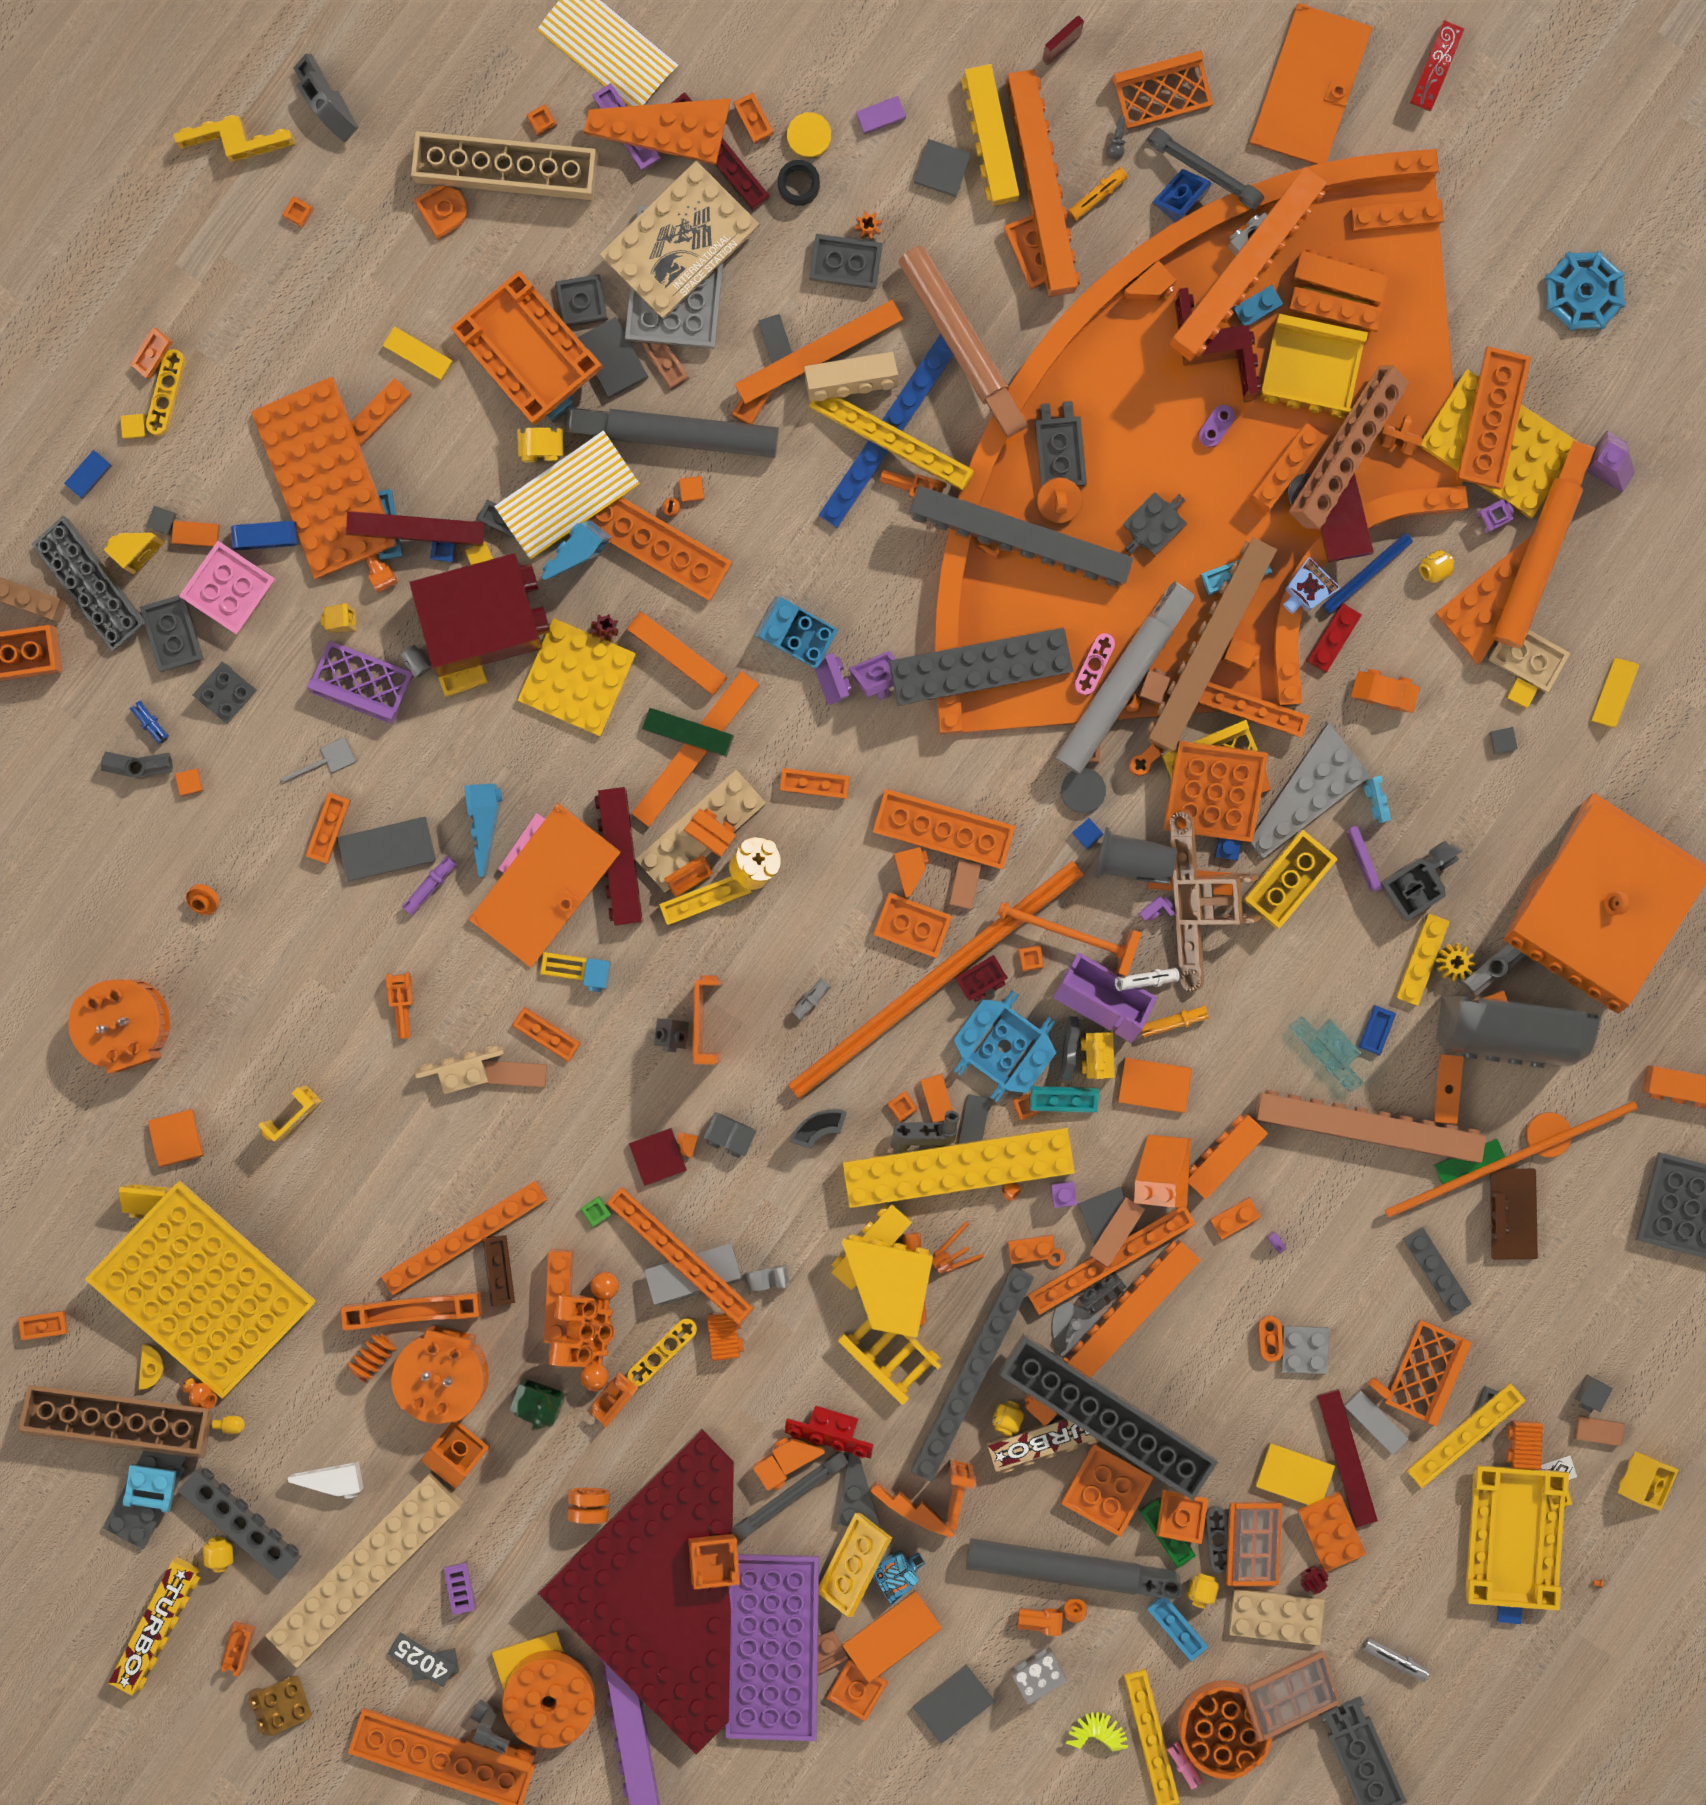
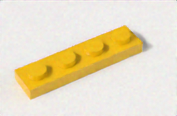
M731 876L659 905L667 925H670L752 892L750 889L742 887V884Z
M1427 913L1395 998L1416 1006L1419 1005L1450 921Z

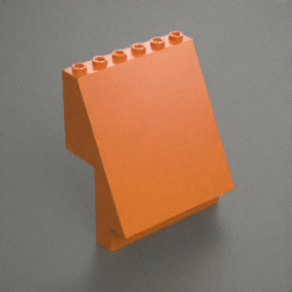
M1593 792L1582 803L1554 861L1532 881L1503 940L1513 948L1528 955L1532 960L1548 968L1552 973L1559 975L1568 981L1569 984L1576 986L1588 994L1589 997L1604 1004L1609 1010L1619 1014L1631 1004L1706 884V865ZM1611 892L1625 893L1629 899V908L1626 913L1622 915L1609 914L1605 908L1606 896Z

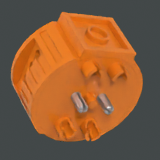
M140 979L105 980L89 987L80 997L75 999L69 1013V1033L75 1048L86 1060L99 1067L105 1066L107 1074L118 1073L161 1058L159 1048L164 1046L169 1035L170 1013L163 996L147 982Z
M431 1325L424 1334L408 1344L397 1357L392 1371L393 1394L401 1409L406 1410L418 1420L432 1424L457 1422L467 1416L482 1399L489 1380V1367L486 1356L481 1347L474 1344L476 1335Z

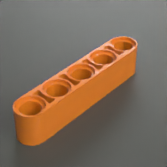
M639 611L626 628L713 696L727 679L723 673L643 612Z

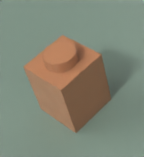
M1155 668L1153 671L1149 670L1138 695L1140 699L1156 705L1161 704L1170 680L1166 676V672Z

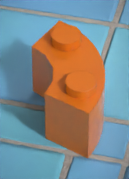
M1368 669L1367 672H1357L1351 697L1373 705L1374 703L1388 706V709L1414 713L1420 687L1412 684V680L1409 678L1399 677V680L1382 676L1378 670Z

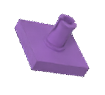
M887 651L850 667V675L867 697L877 694L878 699H886L884 693H886L887 698L890 697L891 691L889 688L893 687L889 661L896 658L890 651Z

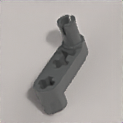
M955 1111L946 1112L943 1123H898L895 1125L892 1133L891 1148L902 1153L910 1148V1146L952 1144L957 1134L956 1126L959 1121V1114Z
M480 1699L471 1715V1719L480 1723L472 1742L482 1747L486 1745L503 1755L510 1741L492 1733L491 1730L500 1709Z

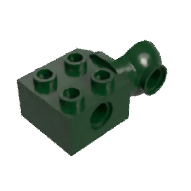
M524 1378L518 1385L510 1411L515 1412L514 1415L522 1418L524 1421L533 1423L532 1431L541 1430L545 1427L551 1428L558 1419L567 1393Z

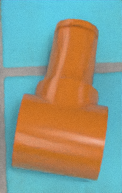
M378 554L365 559L370 568V575L368 577L377 593L398 583L390 566L382 563Z

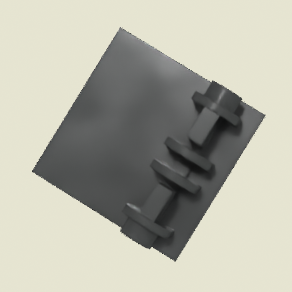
M222 661L192 696L227 724L257 690L233 671L228 664Z

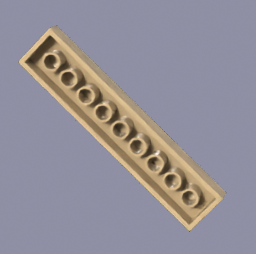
M432 1470L265 1636L298 1668L464 1502Z

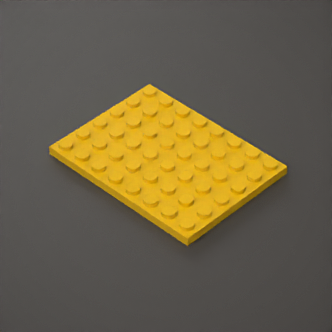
M180 1180L85 1278L89 1284L204 1384H207L222 1399L316 1302L313 1297Z

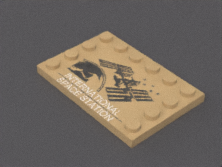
M695 161L600 253V257L664 320L760 227V224Z

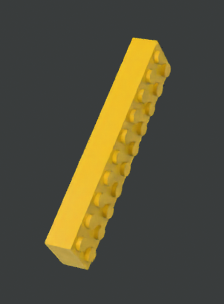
M1067 1127L843 1161L850 1208L1075 1173Z

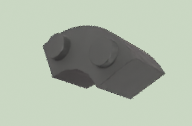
M825 1109L811 1114L798 1125L790 1142L812 1149L816 1140L821 1136L829 1133L840 1134L847 1111L842 1109Z

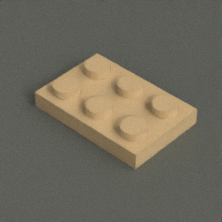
M1529 630L1522 648H1514L1498 642L1488 660L1520 679L1538 687L1543 692L1549 693L1571 653Z

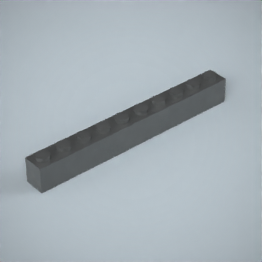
M922 486L916 488L908 515L913 516L914 521L920 523L929 521L935 523L934 527L947 531L950 528L956 530L955 534L968 538L971 535L977 537V541L990 545L992 542L998 544V548L1007 552L1015 550L1020 552V556L1033 559V557L1042 559L1041 563L1054 566L1057 564L1063 566V570L1066 572L1076 573L1078 571L1084 573V577L1097 581V578L1105 580L1106 585L1115 588L1126 584L1134 559L1122 553Z
M1014 1265L1011 1266L911 1467L913 1473L931 1482L933 1481L1034 1279L1032 1274Z

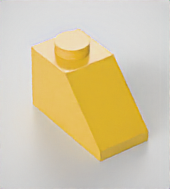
M347 603L324 607V613L321 614L322 627H325V630L329 633L356 631L355 609Z

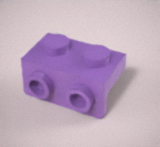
M834 653L826 655L818 669H815L829 705L849 698L848 692L852 690L848 678L843 679L841 670L844 667L840 657L835 658Z

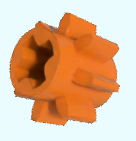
M864 211L862 218L856 217V221L860 225L855 226V231L861 232L860 239L866 236L872 241L875 233L877 235L881 234L880 229L877 227L882 225V220L876 221V212L869 215ZM871 222L872 227L865 229L864 224L868 225Z

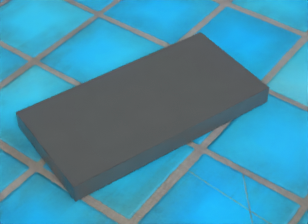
M426 817L337 837L347 881L436 861Z

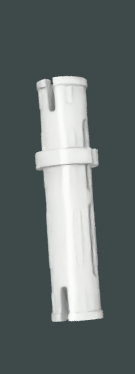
M1176 968L1167 970L1152 969L1148 973L1119 976L1115 979V986L1118 991L1151 985L1159 987L1164 983L1177 982L1179 980V972Z

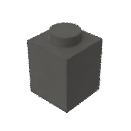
M1587 1375L1575 1399L1581 1402L1579 1405L1581 1408L1591 1413L1593 1409L1601 1412L1613 1388Z

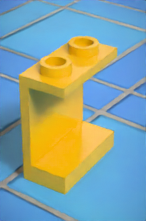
M307 1085L298 1087L291 1093L304 1107L286 1125L279 1129L271 1120L261 1122L258 1125L262 1129L260 1131L267 1140L275 1142L284 1139L322 1102Z

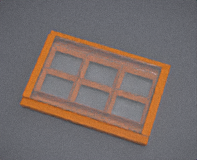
M1230 1502L1227 1586L1279 1585L1282 1503Z

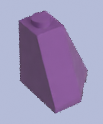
M1606 431L1592 455L1586 472L1621 493L1624 492L1635 472L1627 442Z

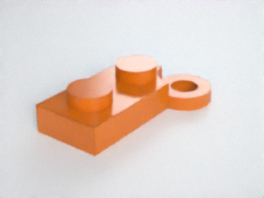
M1053 1235L1008 1241L1011 1264L1047 1259L1050 1265L1060 1266L1065 1260L1064 1252L1059 1248H1055ZM1054 1253H1058L1060 1255V1259L1058 1261L1052 1260V1255Z

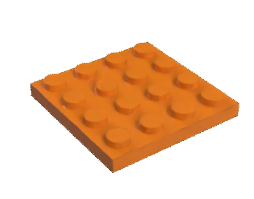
M1179 740L1177 742L1163 829L1171 831L1169 823L1172 815L1176 812L1186 811L1194 819L1195 835L1253 842L1268 753ZM1182 816L1179 817L1177 820L1178 826L1182 829L1186 828V819Z

